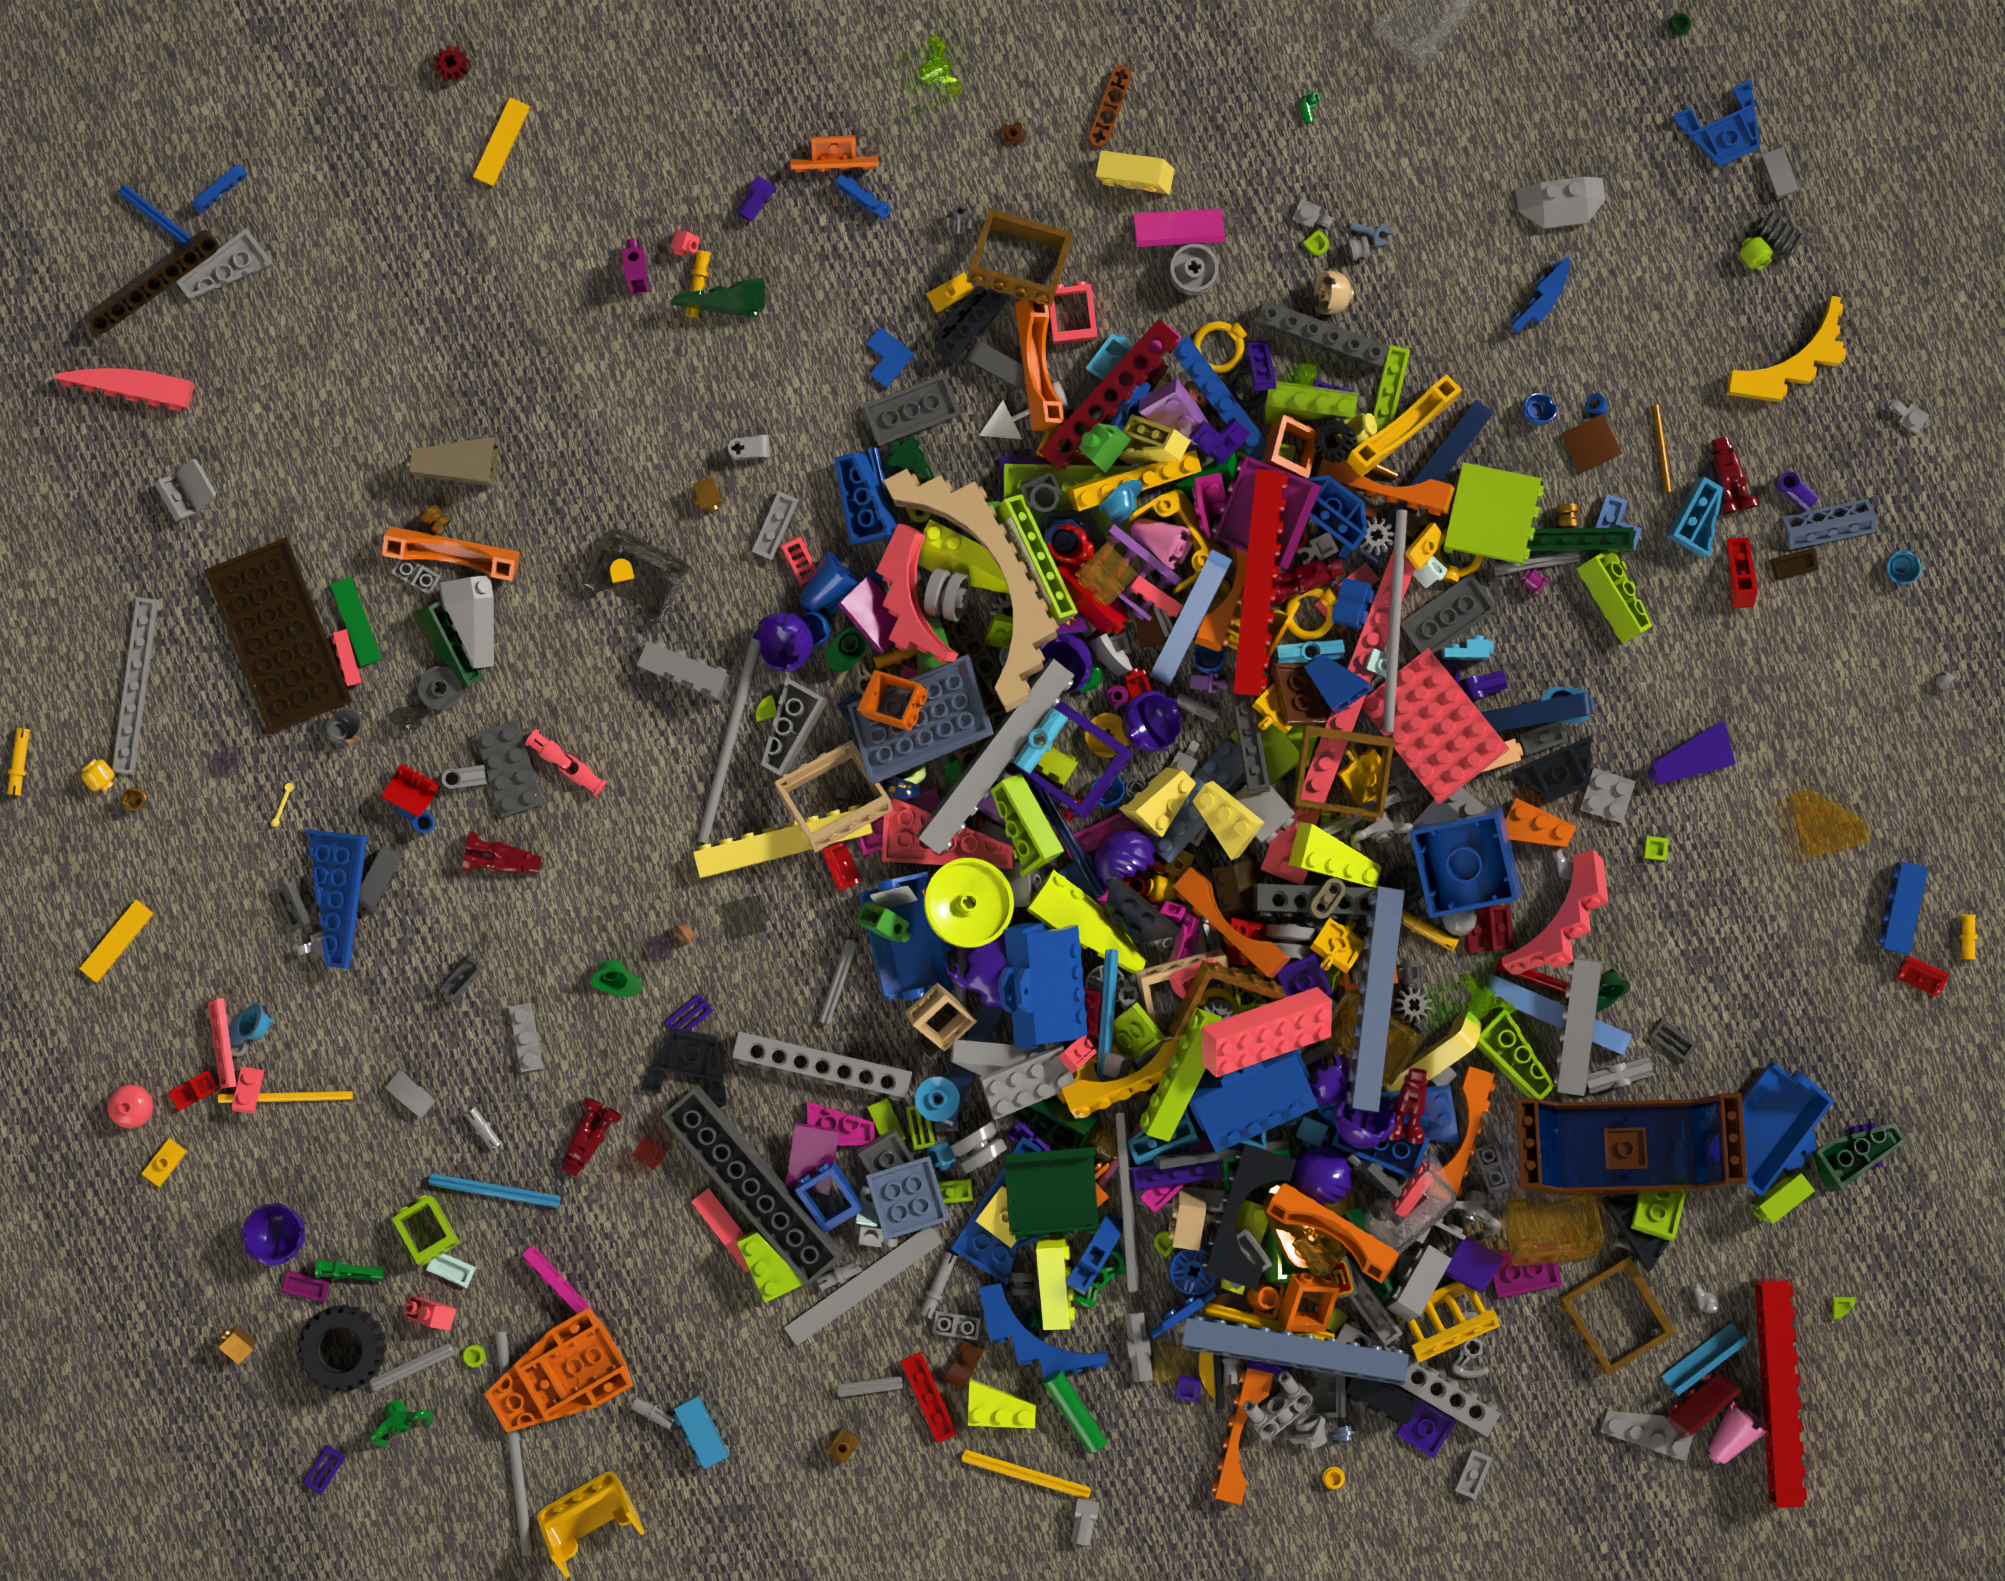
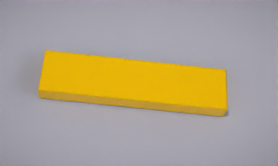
M511 97L509 98L473 178L494 187L530 110V106Z
M135 900L79 969L98 983L154 913L140 901Z

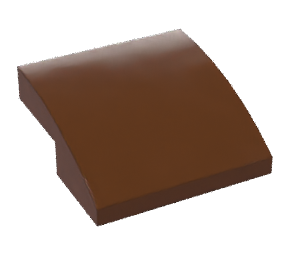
M1604 414L1561 434L1580 474L1623 454Z

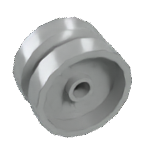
M1188 244L1181 247L1174 254L1169 267V277L1172 285L1180 293L1187 296H1199L1208 292L1213 287L1218 275L1219 263L1215 254L1208 247L1201 244ZM1191 268H1196V269H1197V273L1194 274V273H1193V270H1190V269H1191Z
M935 569L930 576L925 592V614L936 618L943 615L946 620L958 622L963 617L969 600V576L958 572L951 576L948 570Z
M1281 923V925H1266V936L1272 939H1279V943L1274 944L1289 958L1299 959L1314 952L1310 949V946L1300 945V941L1311 942L1315 940V928Z
M992 1122L985 1124L950 1146L955 1156H962L967 1152L970 1153L960 1163L966 1174L977 1167L981 1168L997 1158V1155L1007 1149L1002 1139H995L990 1143L987 1142L997 1132Z

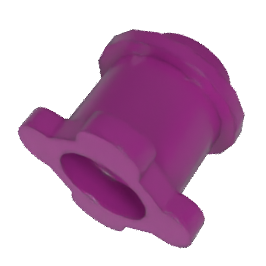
M1535 568L1532 571L1528 569L1520 579L1523 581L1521 586L1525 585L1533 592L1532 596L1535 597L1548 582L1549 578L1541 577L1536 573Z
M1115 685L1106 689L1107 706L1114 709L1115 707L1127 706L1129 694L1125 686ZM1115 693H1120L1122 698L1120 700H1115L1113 695Z

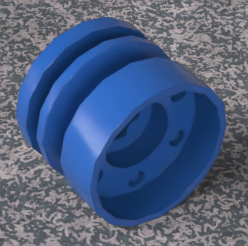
M1201 1247L1199 1251L1180 1248L1173 1254L1169 1262V1275L1178 1290L1186 1294L1197 1295L1206 1292L1212 1287L1216 1277L1203 1273L1204 1268H1201L1204 1255L1209 1254ZM1193 1265L1195 1268L1199 1267V1269L1196 1271V1276H1193L1192 1274H1187V1272L1190 1271L1189 1266Z

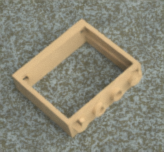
M853 740L843 745L839 744L836 749L819 755L817 759L808 764H802L797 770L790 774H784L782 778L774 782L779 796L815 853L893 811L891 800L880 783L871 784L869 782L862 755ZM852 758L877 799L812 834L789 797L788 792Z
M1221 949L1135 971L1142 1009L1156 1026L1149 985L1169 980L1168 976L1209 957L1214 959V963L1217 961L1223 967L1229 968L1227 956ZM1222 981L1223 989L1233 994L1232 984ZM1172 1034L1165 1036L1162 1041L1153 1046V1050L1159 1052L1163 1043L1174 1039Z

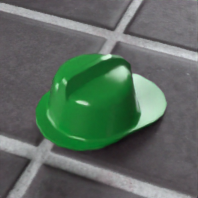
M618 960L599 961L597 971L591 978V983L596 989L617 997L636 996L643 988L640 978L628 972L622 962Z

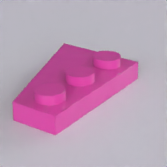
M807 1101V1124L840 1130L837 1146L866 1145L875 1140L874 1122Z

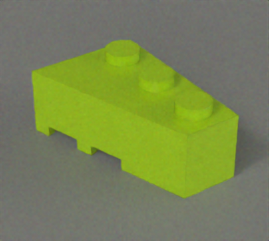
M755 1230L735 1239L765 1303L805 1284Z

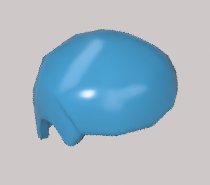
M1906 550L1893 553L1888 558L1886 564L1888 576L1894 582L1901 585L1913 583L1919 578L1922 570L1919 558ZM1896 569H1906V570L1903 571V572H1898Z

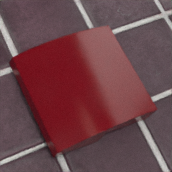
M1510 905L1474 909L1477 916L1475 928L1464 936L1466 953L1514 949Z

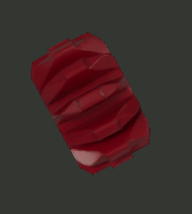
M447 45V51L445 52L440 48L441 56L434 55V59L438 62L433 64V68L438 69L436 72L437 76H443L445 82L451 76L453 83H456V76L458 75L463 80L465 77L462 71L466 73L470 71L465 66L471 63L469 58H465L467 52L465 50L460 52V46L458 45L454 50H452L451 45ZM451 59H454L456 65H452V67L449 68L447 62L449 60L450 62H452Z

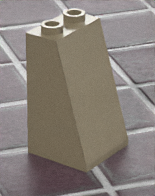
M494 437L412 449L411 455L407 456L406 467L409 468V472L415 477L494 487L500 443Z

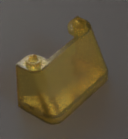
M1354 989L1347 990L1332 1012L1331 1037L1321 1040L1322 1043L1330 1048L1333 1045L1339 1046L1350 1054L1352 1046H1355L1356 1037H1353V1028L1358 1021L1355 1009L1357 1002H1360L1361 993ZM1391 1014L1382 1085L1384 1086L1388 1084L1392 1086L1426 1041L1423 1036Z
M1573 1195L1569 1201L1528 1205L1526 1199L1515 1196L1507 1199L1505 1203L1510 1258L1514 1266L1588 1260L1599 1254L1605 1241L1595 1195Z

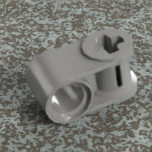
M769 435L735 438L728 445V453L734 460H758V457L771 458ZM735 444H740V447L744 448V450H741V454H736V451H732L735 448Z

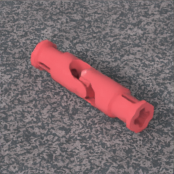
M535 729L526 740V746L530 745L538 751L540 756L547 762L558 764L557 767L563 774L579 786H585L593 793L595 798L606 786V780L602 781L592 773L589 767L571 754L566 753L565 755L557 743L539 734L538 729ZM575 761L579 769L577 773L571 775L566 770Z

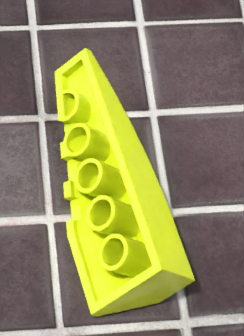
M931 519L928 521L923 531V534L926 536L919 553L918 566L932 573L935 569L940 568L950 571L951 576L956 572L967 574L970 578V586L1010 594L1002 571L981 544Z
M1055 870L1039 884L1027 908L1029 913L1051 929L1078 925L1079 941L1082 948L1087 949L1090 947L1096 950L1097 955L1104 959L1107 949L1118 950L1119 967L1135 975V971L1144 969L1147 961L1135 943L1126 933L1104 916L1105 910L1085 894L1083 890L1077 888Z

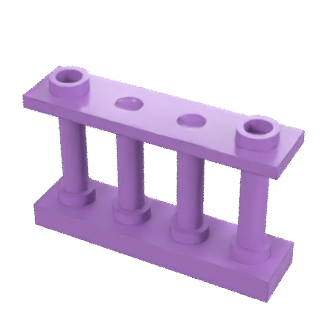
M1111 523L1107 528L1110 532L1108 541L1088 566L1080 561L1079 565L1082 567L1080 572L1090 580L1092 577L1099 580L1134 608L1132 613L1140 620L1146 618L1150 621L1152 617L1146 612L1154 602L1144 600L1140 606L1136 605L1129 599L1134 593L1131 591L1132 588L1128 585L1121 593L1112 586L1114 581L1133 558H1137L1138 555L1145 560L1144 566L1138 572V575L1145 579L1151 571L1158 570L1162 575L1156 587L1164 591L1172 583L1178 586L1183 579L1115 524ZM1123 542L1128 546L1127 552L1105 579L1102 578L1095 570L1113 547Z

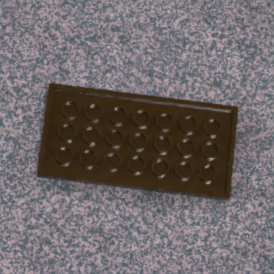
M287 537L204 570L270 735L353 702Z

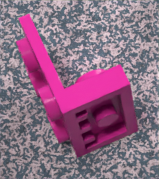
M1221 473L1195 478L1196 487L1192 488L1194 500L1196 501L1194 502L1196 515H1199L1200 529L1201 532H1206L1207 539L1212 538L1209 516L1221 514L1219 512L1224 500L1228 501Z

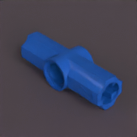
M1145 381L1141 387L1137 386L1133 391L1132 397L1126 403L1122 401L1116 407L1119 411L1114 415L1109 425L1117 426L1123 431L1131 414L1141 417V413H1139L1140 398L1147 395L1151 385Z

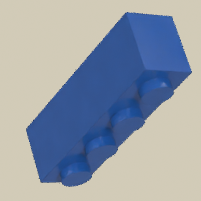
M1903 861L1898 862L1897 866L1894 865L1891 878H1894L1893 887H1889L1887 892V900H1890L1888 909H1884L1882 921L1885 922L1883 931L1880 930L1877 943H1880L1879 949L1910 954L1929 867Z

